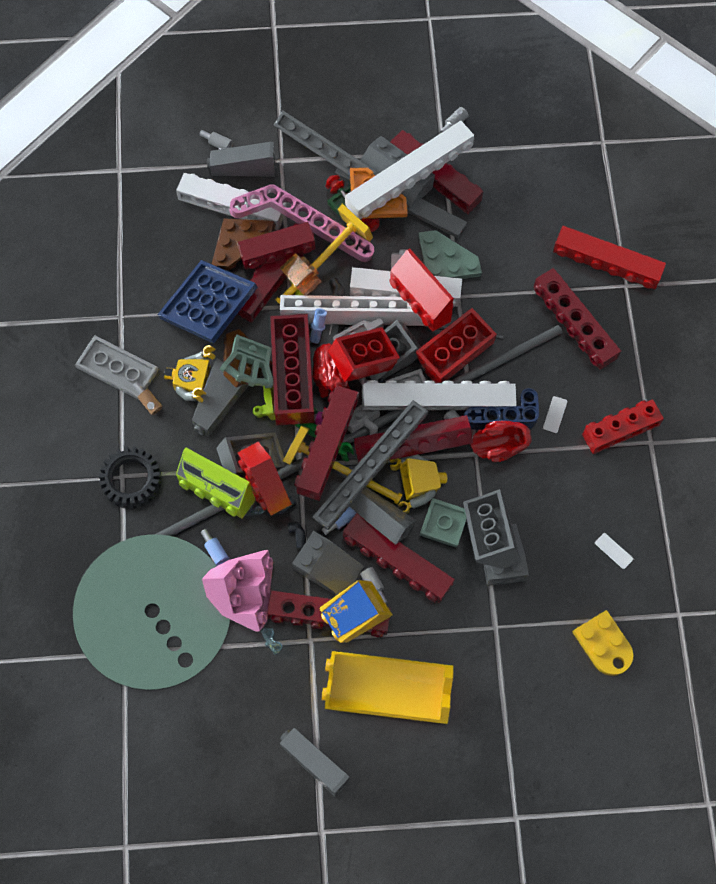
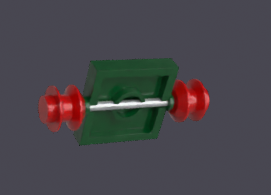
M332 175L326 180L325 187L327 189L331 188V194L335 195L327 200V204L341 218L338 208L342 204L345 205V195L351 192V184L344 188L345 182L343 180L339 181L340 176ZM379 218L360 219L369 227L371 232H374L379 227Z

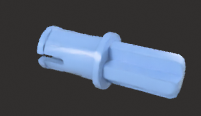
M322 308L315 310L314 320L311 323L310 342L316 344L320 342L322 331L325 329L324 322L327 311Z

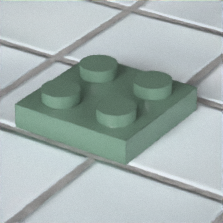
M432 498L420 536L457 548L467 519L465 509Z

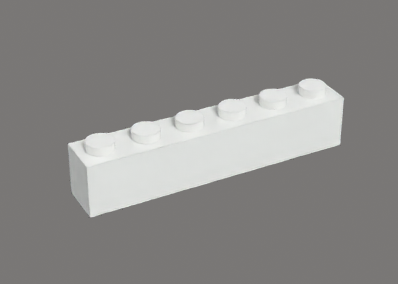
M187 173L183 174L176 190L178 200L232 216L230 214L231 200L249 193L244 189L239 190L228 184L223 185L211 179L206 180L195 174ZM252 199L250 202L256 205L259 203V200ZM269 207L239 219L274 221L276 224L275 230H279L285 215Z
M352 267L351 296L401 297L397 289H394L389 282L390 271ZM435 276L454 298L453 307H459L462 279Z

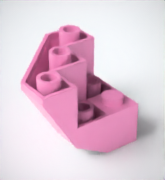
M264 550L228 560L209 570L202 578L206 597L222 616L256 632L263 628L268 617L267 612L273 560L269 555V551Z

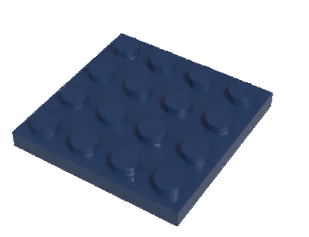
M201 260L157 315L160 319L214 344L258 287L252 281Z

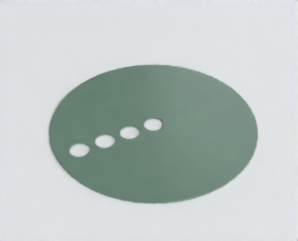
M167 535L137 536L119 542L107 549L87 569L75 595L73 623L78 643L84 655L107 678L136 689L168 688L197 675L213 660L220 650L230 623V619L222 616L206 597L202 578L209 570L217 567L207 554L193 544ZM152 603L160 608V612L155 618H149L145 614L146 606ZM160 620H167L170 623L171 629L167 634H159L156 631V624ZM172 636H177L182 641V646L177 651H171L167 647V641ZM182 653H189L193 657V663L187 668L181 667L178 664V657Z

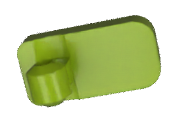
M263 386L266 405L255 406L253 414L257 418L268 416L271 420H275L273 386L272 388H265Z

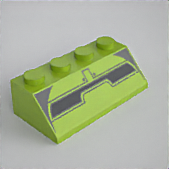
M188 448L183 450L176 473L179 485L185 490L190 489L194 491L201 499L206 498L210 500L215 507L219 508L221 506L234 517L237 515L243 518L256 501L250 482Z

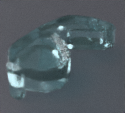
M252 505L245 516L259 515L265 512V510L263 511L261 506L253 509Z
M264 628L261 632L266 640L265 646L269 645L274 655H277L282 649V644L273 640V629Z

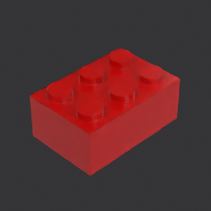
M383 327L338 337L328 350L345 382L390 371L400 358Z
M259 442L238 452L241 459L238 461L242 471H245L247 475L245 479L250 482L255 500L259 502L263 511L267 510L270 515H273L292 505L272 458Z

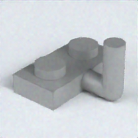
M362 405L358 406L354 411L347 430L354 433L363 426H366L370 429V435L377 434L378 426L372 421L380 417V411L362 410Z

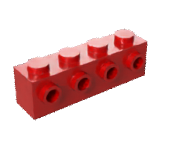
M653 399L648 402L643 400L636 404V407L631 409L627 407L615 416L611 414L604 417L601 422L589 423L586 425L582 435L592 454H595L660 426L664 418Z

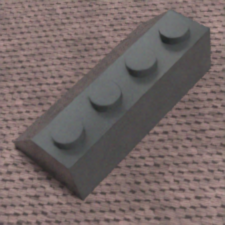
M380 136L369 145L360 161L376 172L381 173L407 156V154ZM432 172L427 178L416 182L412 188L401 192L406 197L409 209L433 188L435 175Z
M499 489L464 501L463 504L476 562L498 568H505L520 563L521 558L508 506L501 490Z

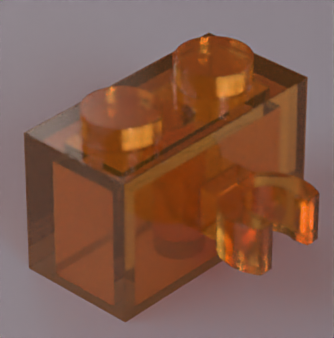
M296 253L280 267L283 273L305 297L318 288L317 285L322 282L317 277L319 272L304 256L300 258Z

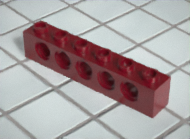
M552 268L536 278L534 283L535 293L543 298L545 305L555 313L559 323L564 324L568 334L575 338L580 349L588 354L591 363L601 370L617 360L621 350L557 271ZM560 304H565L568 307H562ZM594 346H600L601 349H596Z
M271 590L267 615L275 623L289 621L292 625L296 626L310 624L312 628L323 629V626L331 628L323 620L320 607L331 599ZM291 605L295 609L292 613H286L284 608ZM307 608L315 611L312 616H306L303 612ZM389 618L365 633H371V636L378 638L383 637V635L387 636Z

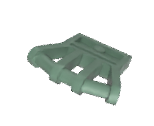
M236 335L232 352L219 370L230 374L235 378V381L248 383V386L272 388L273 378L269 367L272 348ZM235 358L240 360L238 371L230 366ZM246 363L252 364L250 376L244 374ZM259 367L262 369L264 378H257Z

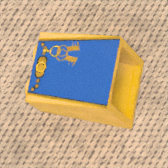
M357 580L320 607L323 620L331 626L333 630L332 635L340 643L351 641L393 615L372 581Z

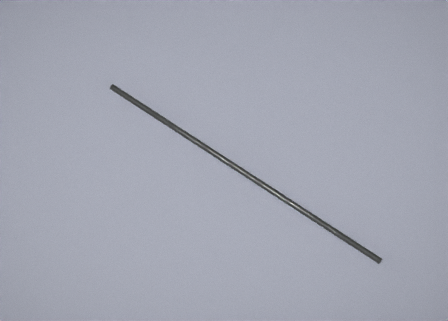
M557 325L451 381L454 384H461L462 381H471L562 334V329ZM394 410L372 422L379 429L395 421L404 410ZM363 426L354 433L345 435L343 443H352L354 438L370 434V429ZM308 455L278 470L280 479L300 470L304 458H308ZM212 504L154 535L174 536L224 510V508L221 506L218 508Z

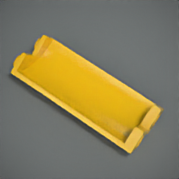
M332 651L331 659L326 660L325 671H329L327 688H323L322 691L325 709L448 724L453 681L452 665Z

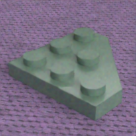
M437 230L418 233L423 263L434 276L460 279L481 276L482 272L478 256Z

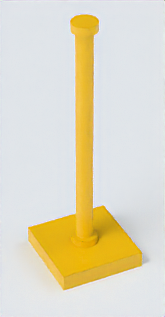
M342 204L338 211L342 220L347 223V228L283 295H293L352 232L358 233L362 238L370 242L373 236L369 227ZM281 297L275 299L279 304Z
M305 426L300 427L283 460L290 465L297 452L300 454L303 452L309 456V447L303 442L309 428ZM335 461L333 469L346 476L352 472L348 467ZM372 480L367 485V487L392 499L395 504L399 503L403 495L401 493L397 494Z

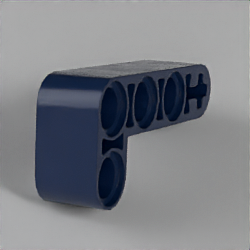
M531 388L523 390L519 399V406L469 407L465 411V415L468 417L471 430H482L488 423L494 421L520 422L529 429L533 428L539 418L537 392ZM528 397L532 402H527L524 398ZM491 415L494 416L496 419L489 420L487 416ZM511 415L515 419L509 420L506 416ZM531 415L534 419L529 420L525 416Z

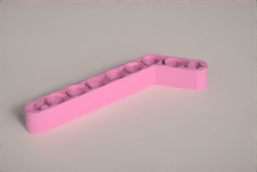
M268 185L233 198L230 202V214L234 218H242L272 207L298 224L309 222L311 231L329 243H332L338 237L332 236L330 234L331 230H336L340 235L346 229L276 185ZM268 193H275V194H276V197H275V198H269V197L267 196V194H268ZM252 199L259 200V203L254 205L250 201ZM289 202L292 204V206L290 208H286L283 206V203ZM304 211L308 216L301 217L298 213ZM321 221L323 226L318 227L314 222ZM354 232L338 247L361 262H368L374 253V246ZM350 239L354 242V245L349 246L345 241ZM365 249L368 250V253H362L363 251H365Z

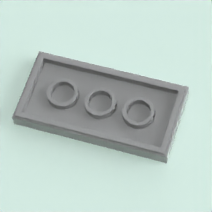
M95 335L75 364L77 369L138 399L140 394L133 387V384L138 381L143 389L146 390L159 371L157 366Z

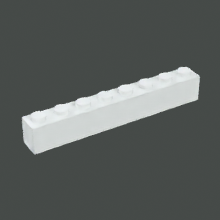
M459 121L345 195L346 207L359 219L368 217L373 210L383 207L387 201L398 197L405 189L412 188L416 182L427 178L434 170L441 169L445 163L450 160L453 161L463 151L470 150L473 146L474 134L462 121Z
M281 295L280 316L308 314L309 324L314 320L315 310L322 308L327 311L325 324L356 325L363 320H370L372 322L380 317L384 325H391L396 320H399L409 326H425L421 317L417 313L415 314L409 303L401 297Z
M371 380L364 383L362 387V410H405L413 400L426 410H467L469 407L516 406L515 384H510L509 381H500L498 384H491L490 381H481L480 384H472V381H462L461 384H454L453 381H443L441 384L435 383V381H424L423 383H416V381H405V383L386 381V383H378V381Z

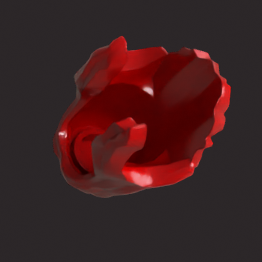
M332 344L319 346L313 355L312 378L319 387L322 398L327 397L328 389L333 391L336 385L350 389L348 382L344 381L328 353Z
M490 422L483 430H478L473 435V443L470 445L477 456L492 459L494 462H502L529 447L531 443L530 429L520 422Z

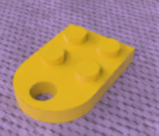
M607 610L572 631L595 667L603 674L610 676L620 675L632 664V647ZM613 659H621L623 668H615Z

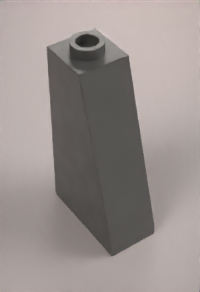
M274 142L211 151L210 158H207V169L211 170V176L275 177Z
M218 358L214 362L204 388L206 395L203 394L201 396L203 402L198 403L192 418L194 430L198 434H205L210 437L248 387V383L236 388L223 375V372L219 370L224 362Z
M367 487L349 506L394 544L406 538L417 521Z
M295 728L291 731L288 729L281 736L280 746L335 798L350 782V777Z

